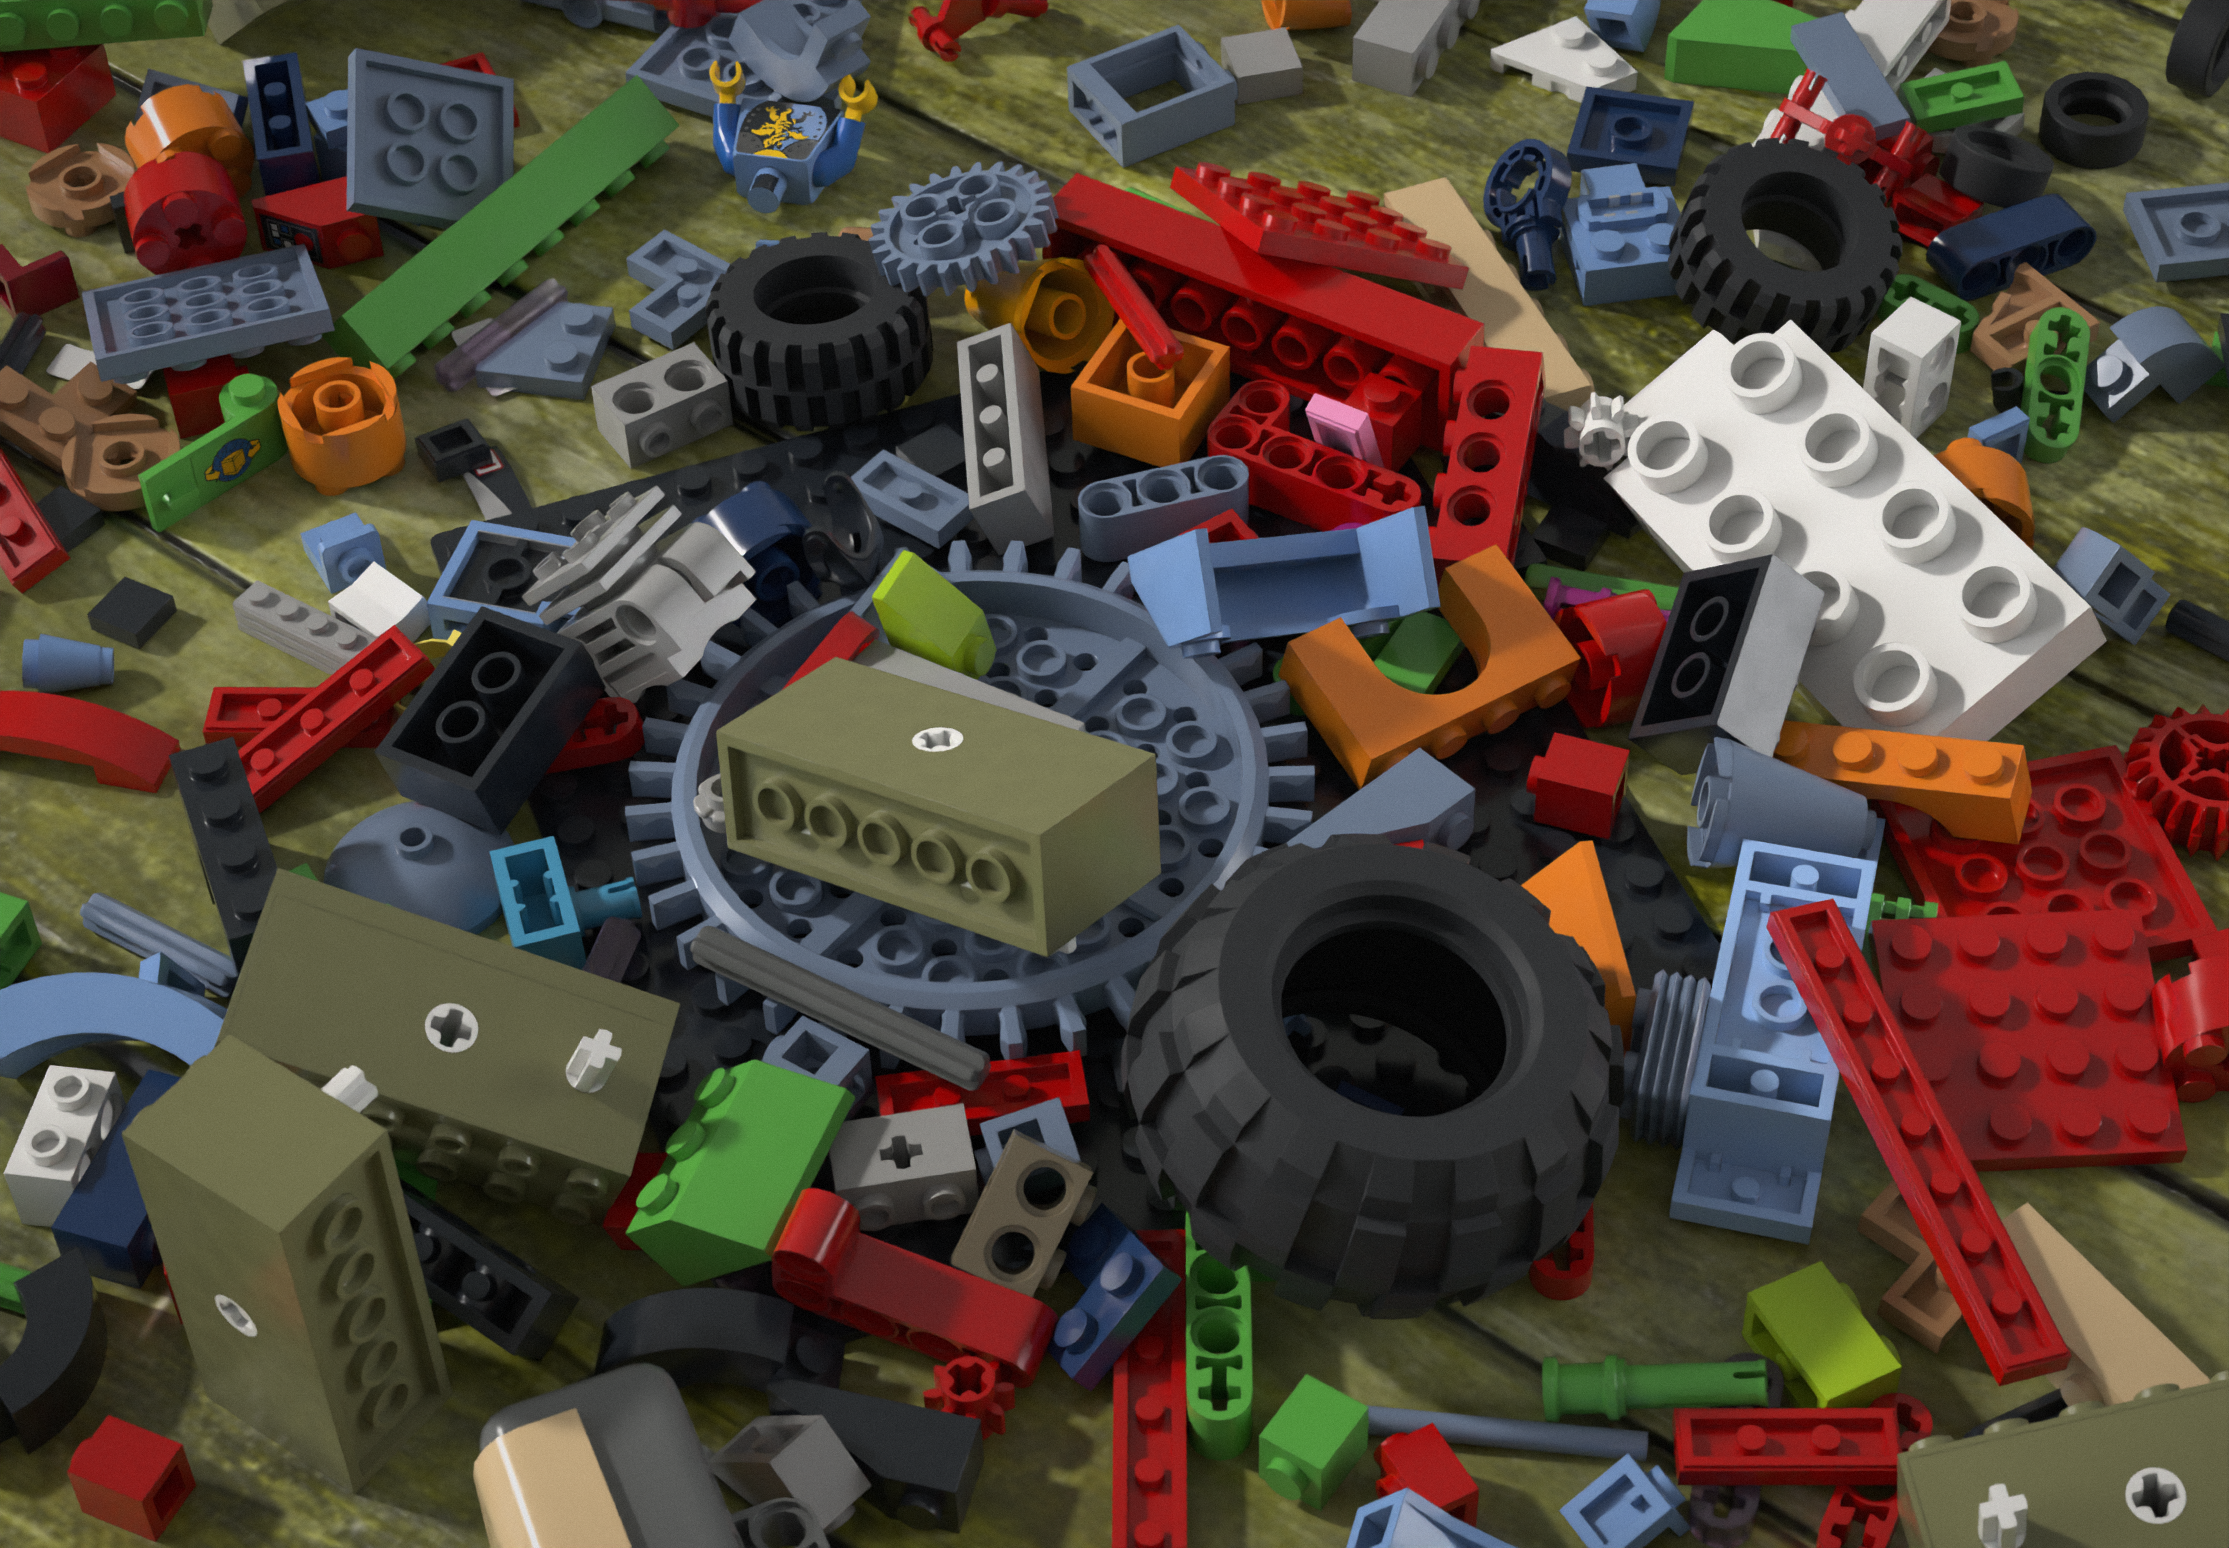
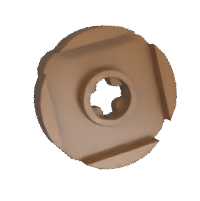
M1951 0L1949 22L1925 53H1933L1944 58L1960 60L1963 65L1969 68L1991 64L1992 56L2007 50L2015 40L2019 20L2017 7L2013 11L2008 6L2009 0Z
M97 143L99 152H81L79 144L58 148L41 157L30 169L29 177L31 182L29 186L26 185L28 200L34 215L44 223L64 228L67 235L78 238L89 236L97 230L99 225L114 220L115 216L109 196L125 191L128 181L136 171L134 161L124 150L113 145Z
M120 414L103 418L91 424L94 433L86 436L80 442L76 434L67 443L62 454V469L69 490L99 507L102 512L124 511L139 507L147 509L138 475L182 449L179 437L172 428L170 432L160 428L158 419L143 414ZM132 459V462L120 465L121 460Z

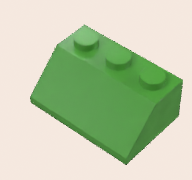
M755 1059L726 1070L718 1068L712 1071L696 1088L694 1099L697 1102L686 1122L668 1140L665 1148L668 1155L657 1176L640 1192L636 1201L639 1209L625 1234L683 1287L772 1260L773 1252L801 1191L811 1187L856 1097L847 1088Z

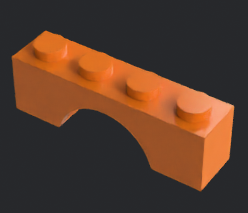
M1784 720L1780 731V741L1772 756L1782 762L1865 796L1866 799L1894 801L1921 810L1939 821L1953 837L2019 844L2032 794L2024 745Z

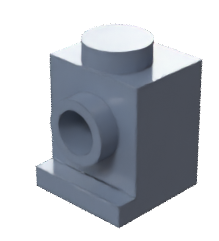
M802 1016L785 1035L777 1036L769 1044L763 1056L762 1062L847 1088L856 1098L844 1122L849 1121L874 1093L869 1049L805 1016Z
M1060 1097L980 1123L987 1147L975 1150L974 1153L985 1187L1014 1129L1081 1162ZM1037 1168L1025 1179L1024 1194L1026 1197L1062 1186L1064 1185V1178L1053 1168Z

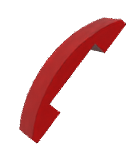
M15 690L0 691L1 751L93 766L99 784L157 793L172 766L169 755L178 753L181 749L179 740L139 719L98 704L48 693Z

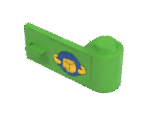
M243 374L235 377L222 388L219 394L224 424L138 475L151 526L158 533L278 461L286 454L288 448L278 409L279 393L277 386L271 379L255 374Z

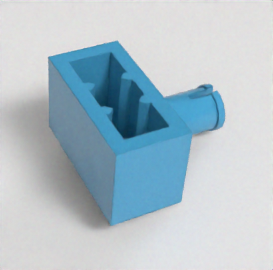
M554 836L489 851L511 944L514 948L589 972L582 938L586 937L585 930L633 918H643L633 877L575 892L574 886L568 887Z

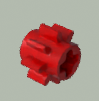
M967 1352L963 1353L962 1357L948 1363L945 1367L940 1365L933 1367L935 1388L923 1392L925 1408L980 1419L982 1440L987 1439L993 1433L1003 1435L1006 1432L1004 1411L1015 1408L1014 1384L1002 1382L1000 1362L994 1360L988 1364L983 1359L970 1356Z

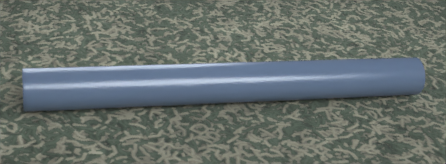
M1368 1406V1435L1390 1437L1400 1432L1412 1433L1433 1423L1447 1443L1621 1459L1626 1454H1629L1634 1460L1646 1461L1648 1432Z

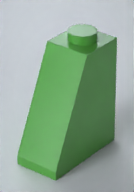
M1703 0L1668 35L1664 79L1673 83L1789 94L1795 79L1799 75L1804 76L1805 70L1808 69L1790 41L1791 26L1818 18L1773 0Z

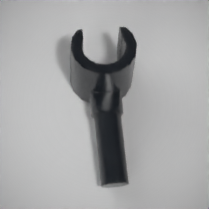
M2003 367L1996 369L1991 374L1993 405L2000 413L2016 406L2021 410L2024 377L2017 369ZM2047 390L2056 395L2068 394L2067 391Z

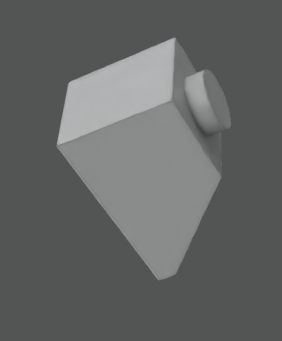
M823 1415L757 1416L708 1460L713 1473L753 1506L784 1497L798 1499L809 1505L817 1516L824 1534L830 1533L843 1525L856 1510L852 1503L872 1486Z

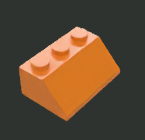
M1593 840L1578 842L1521 886L1551 910L1549 926L1558 934L1574 937L1578 945L1584 947L1596 965L1606 984L1605 1009L1608 1010L1610 1025H1620L1625 1057L1626 1051H1630L1636 993Z

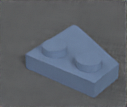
M557 302L477 364L475 374L478 388H517L512 390V392L584 400L616 325L613 308L582 303Z

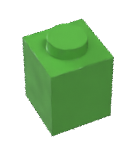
M1306 1374L1259 1435V1477L1265 1480L1271 1489L1280 1496L1289 1500L1300 1499L1322 1511L1367 1450L1369 1407Z

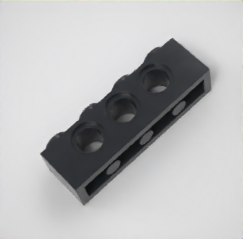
M399 1177L428 1297L512 1355L543 1359L580 1298Z

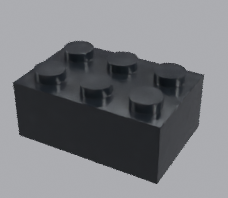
M1773 554L1684 572L1628 739L1680 775L1698 772L1704 750L1708 743L1714 744L1715 737L1730 739L1772 757L1780 741V731L1792 694L1798 685V675L1810 638L1816 629L1817 616L1825 592Z
M481 606L374 753L401 796L502 835L604 692L606 686L582 642Z

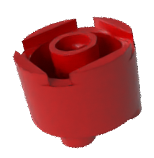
M196 152L174 153L176 159L166 160L158 164L155 158L139 167L126 185L124 192L125 213L136 257L142 266L156 276L239 258L245 247L247 226L235 185L225 167L209 156Z
M1648 589L1576 604L1558 611L1553 621L1581 657L1571 681L1572 688L1564 698L1580 725L1585 728L1593 726L1598 728L1633 721L1667 624L1666 619L1658 608L1653 593Z
M2229 954L2205 957L2188 963L2190 975L2172 983L2169 973L2155 984L2150 994L2163 1069H2172L2177 1099L2186 1103L2201 1102L2211 1098L2218 1091H2229Z

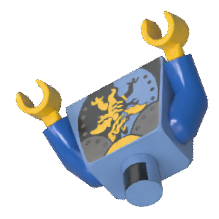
M714 61L709 70L713 87L719 95V103L714 104V150L724 171L729 175L735 176L737 193L747 198L749 205L753 209L761 213H772L778 208L780 202L800 205L814 203L824 187L831 185L852 171L857 160L865 123L860 122L862 115L872 111L878 100L876 90L868 79L865 82L863 93L855 98L852 97L855 93L856 83L852 76L846 75L840 81L839 95L847 105L845 117L844 110L752 98H743L741 105L736 104V97L743 92L746 85L741 65L736 61L735 77L731 81L722 82L720 81V67L718 62Z

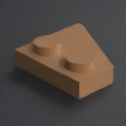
M2025 262L2016 269L2013 283L2007 292L2001 291L1993 303L1991 314L1984 317L1973 332L1970 351L1994 371L1999 368L2009 367L2017 369L2022 375H2025L2030 335L2047 310L2064 307L2080 314L2086 320L2090 329L2089 343L2097 340L2100 321ZM2054 331L2058 335L2057 349L2053 354L2060 355L2066 343L2062 341V334Z

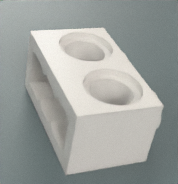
M1910 297L1871 333L1863 389L1917 439L1947 410L1961 321Z
M55 1065L49 1066L4 1171L5 1179L22 1224L45 1227L53 1225L124 1110L126 1104L115 1072Z

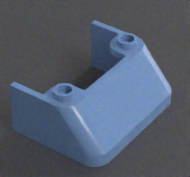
M1425 506L1412 507L1354 529L1209 543L1207 528L1195 529L1127 557L1131 583L1167 647L1170 649L1181 648L1183 659L1221 653V643L1306 634L1340 617L1348 628L1351 629L1356 639L1382 636L1390 633L1389 622L1441 607Z

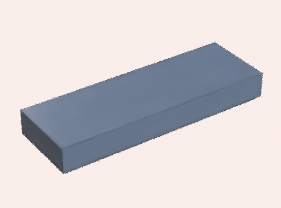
M1843 12L1791 26L1790 41L1807 68L1816 73L1814 79L1816 80L1818 75L1828 79L1822 88V92L1838 117L1844 114L1863 116L1872 124L1876 132V141L1901 133L1905 122H1910V116Z

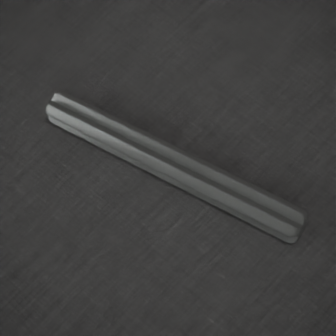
M704 926L692 941L690 951L693 953L695 963L969 1091L978 1090L989 1075L991 1064L989 1063L990 1057L986 1052L716 927Z

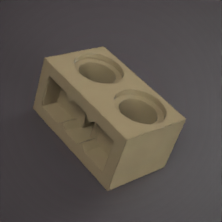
M1014 1129L951 1256L952 1265L979 1278L1033 1297L1037 1287L1049 1291L1058 1276L1067 1252L1057 1248L1069 1222L1078 1227L1082 1225L1096 1197L1098 1188L1088 1184L1093 1174L1091 1167ZM1040 1167L1053 1168L1064 1178V1188L1061 1195L1049 1204L1034 1203L1026 1197L1023 1191L1027 1176L1033 1170ZM1008 1232L1022 1233L1033 1243L1031 1257L1024 1265L1017 1268L1003 1267L992 1256V1248L995 1241L1001 1235Z

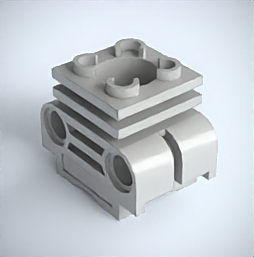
M658 486L651 488L636 498L629 492L624 493L609 505L611 509L608 510V515L606 516L599 510H595L571 531L570 534L576 542L570 548H567L561 557L556 551H553L535 567L532 572L539 580L522 596L524 601L531 606L566 586L542 611L539 617L548 625L582 606L557 634L582 642L606 686L604 691L610 697H623L632 703L637 702L648 687L656 685L668 686L682 679L702 658L705 647L712 635L723 625L739 619L756 600L743 585V582L749 580L756 571L717 529L708 524L695 522L653 544L681 515V512L674 504L643 523L636 525L665 496Z

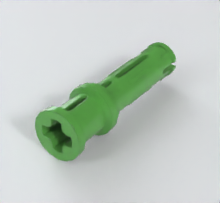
M1618 1354L1606 1355L1604 1362L1559 1363L1556 1356H1548L1543 1359V1403L1546 1421L1549 1423H1559L1562 1415L1606 1414L1609 1421H1621L1622 1417H1628L1629 1409L1731 1406L1768 1407L1766 1359L1743 1362L1627 1365L1626 1359L1619 1358Z

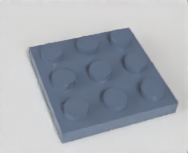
M355 48L349 55L347 211L448 229L514 175V79Z

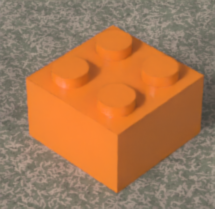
M1120 318L1071 385L1073 440L1159 467L1188 462L1206 436L1211 422L1230 401V347L1170 329L1184 348V355L1182 360L1174 362L1172 369L1160 370L1155 363L1150 361Z

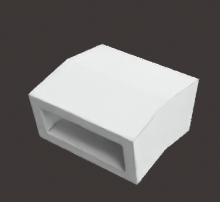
M373 562L351 586L328 601L332 617L375 638L380 637L395 625L414 643L430 625L426 599L376 562Z

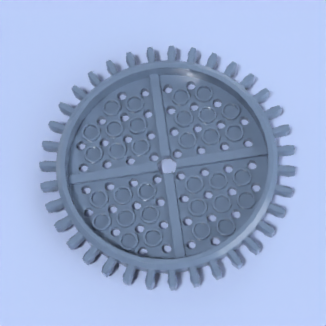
M965 540L952 541L947 559L948 572L941 573L953 580L952 585L983 610L997 649L993 664L985 675L979 677L978 681L1008 693H1013L1018 697L1041 706L1046 704L1053 705L1046 708L1085 723L1086 733L1156 754L1161 874L1076 936V949L1074 952L1066 954L1058 951L1052 956L1045 957L729 849L727 834L710 830L704 824L702 818L695 812L693 804L694 798L699 795L698 787L706 779L720 774L716 730L780 692L868 588L853 592L840 586L841 597L821 605L812 593L796 580L787 585L789 611L794 619L780 628L774 626L749 607L740 616L742 638L752 647L742 656H739L710 640L705 647L701 658L702 673L717 680L712 689L682 679L666 686L670 711L693 718L690 724L646 717L643 723L646 753L677 758L676 763L630 761L628 770L633 797L672 798V802L625 806V816L630 842L676 839V842L633 851L631 854L638 887L681 877L685 879V882L654 893L648 897L652 922L657 931L700 914L703 917L704 922L676 937L680 963L687 971L699 965L694 962L693 953L690 951L693 939L697 937L699 931L704 926H713L966 1043L965 1036L1000 1034L1001 1053L1005 1060L1026 1057L1028 1041L1025 1030L1047 1027L1057 1024L1061 1034V1041L1068 1051L1080 1050V1055L1085 1056L1087 1055V1020L1084 1016L1109 1007L1115 1014L1118 1022L1127 1031L1130 1011L1141 976L1145 973L1156 955L1160 939L1194 900L1211 883L1221 891L1226 881L1246 859L1268 850L1263 848L1265 842L1285 844L1313 824V811L1269 807V803L1314 801L1315 769L1314 766L1268 767V763L1307 757L1308 730L1305 721L1260 728V723L1290 715V687L1285 680L1249 691H1242L1240 686L1262 676L1263 649L1256 642L1220 659H1217L1214 655L1183 659L1181 648L1170 649L1167 647L1145 606L1130 600L1133 597L1135 588L1131 583L1127 562L1123 561L1101 589L1081 583L1080 549L1068 547L1058 562L1054 576L1028 573V561L1023 541H1010L1003 557V571L973 570L971 554ZM901 547L906 551H909L907 547ZM896 548L894 550V556L901 548ZM1090 668L1091 670L1082 671L1080 669ZM1207 853H1215L1219 856L1208 858L1203 855ZM1167 893H1177V894H1179V896L1169 897V896L1166 895V894H1167ZM841 894H850L848 898H837ZM757 904L759 906L750 909L747 905ZM894 923L902 924V925H891V926H887V925L894 924ZM1126 933L1138 934L1132 938L1123 936ZM798 934H808L802 939L793 938ZM944 953L952 954V955H945V956L937 957L938 955L944 954ZM854 963L860 966L857 968H853L851 966H848L847 964ZM715 973L718 998L727 1006L750 989L721 974ZM767 997L763 1002L766 1030L776 1035L798 1013V1010L770 997ZM819 1021L820 1025L847 1038V1033ZM879 1049L881 1067L895 1069L901 1058Z

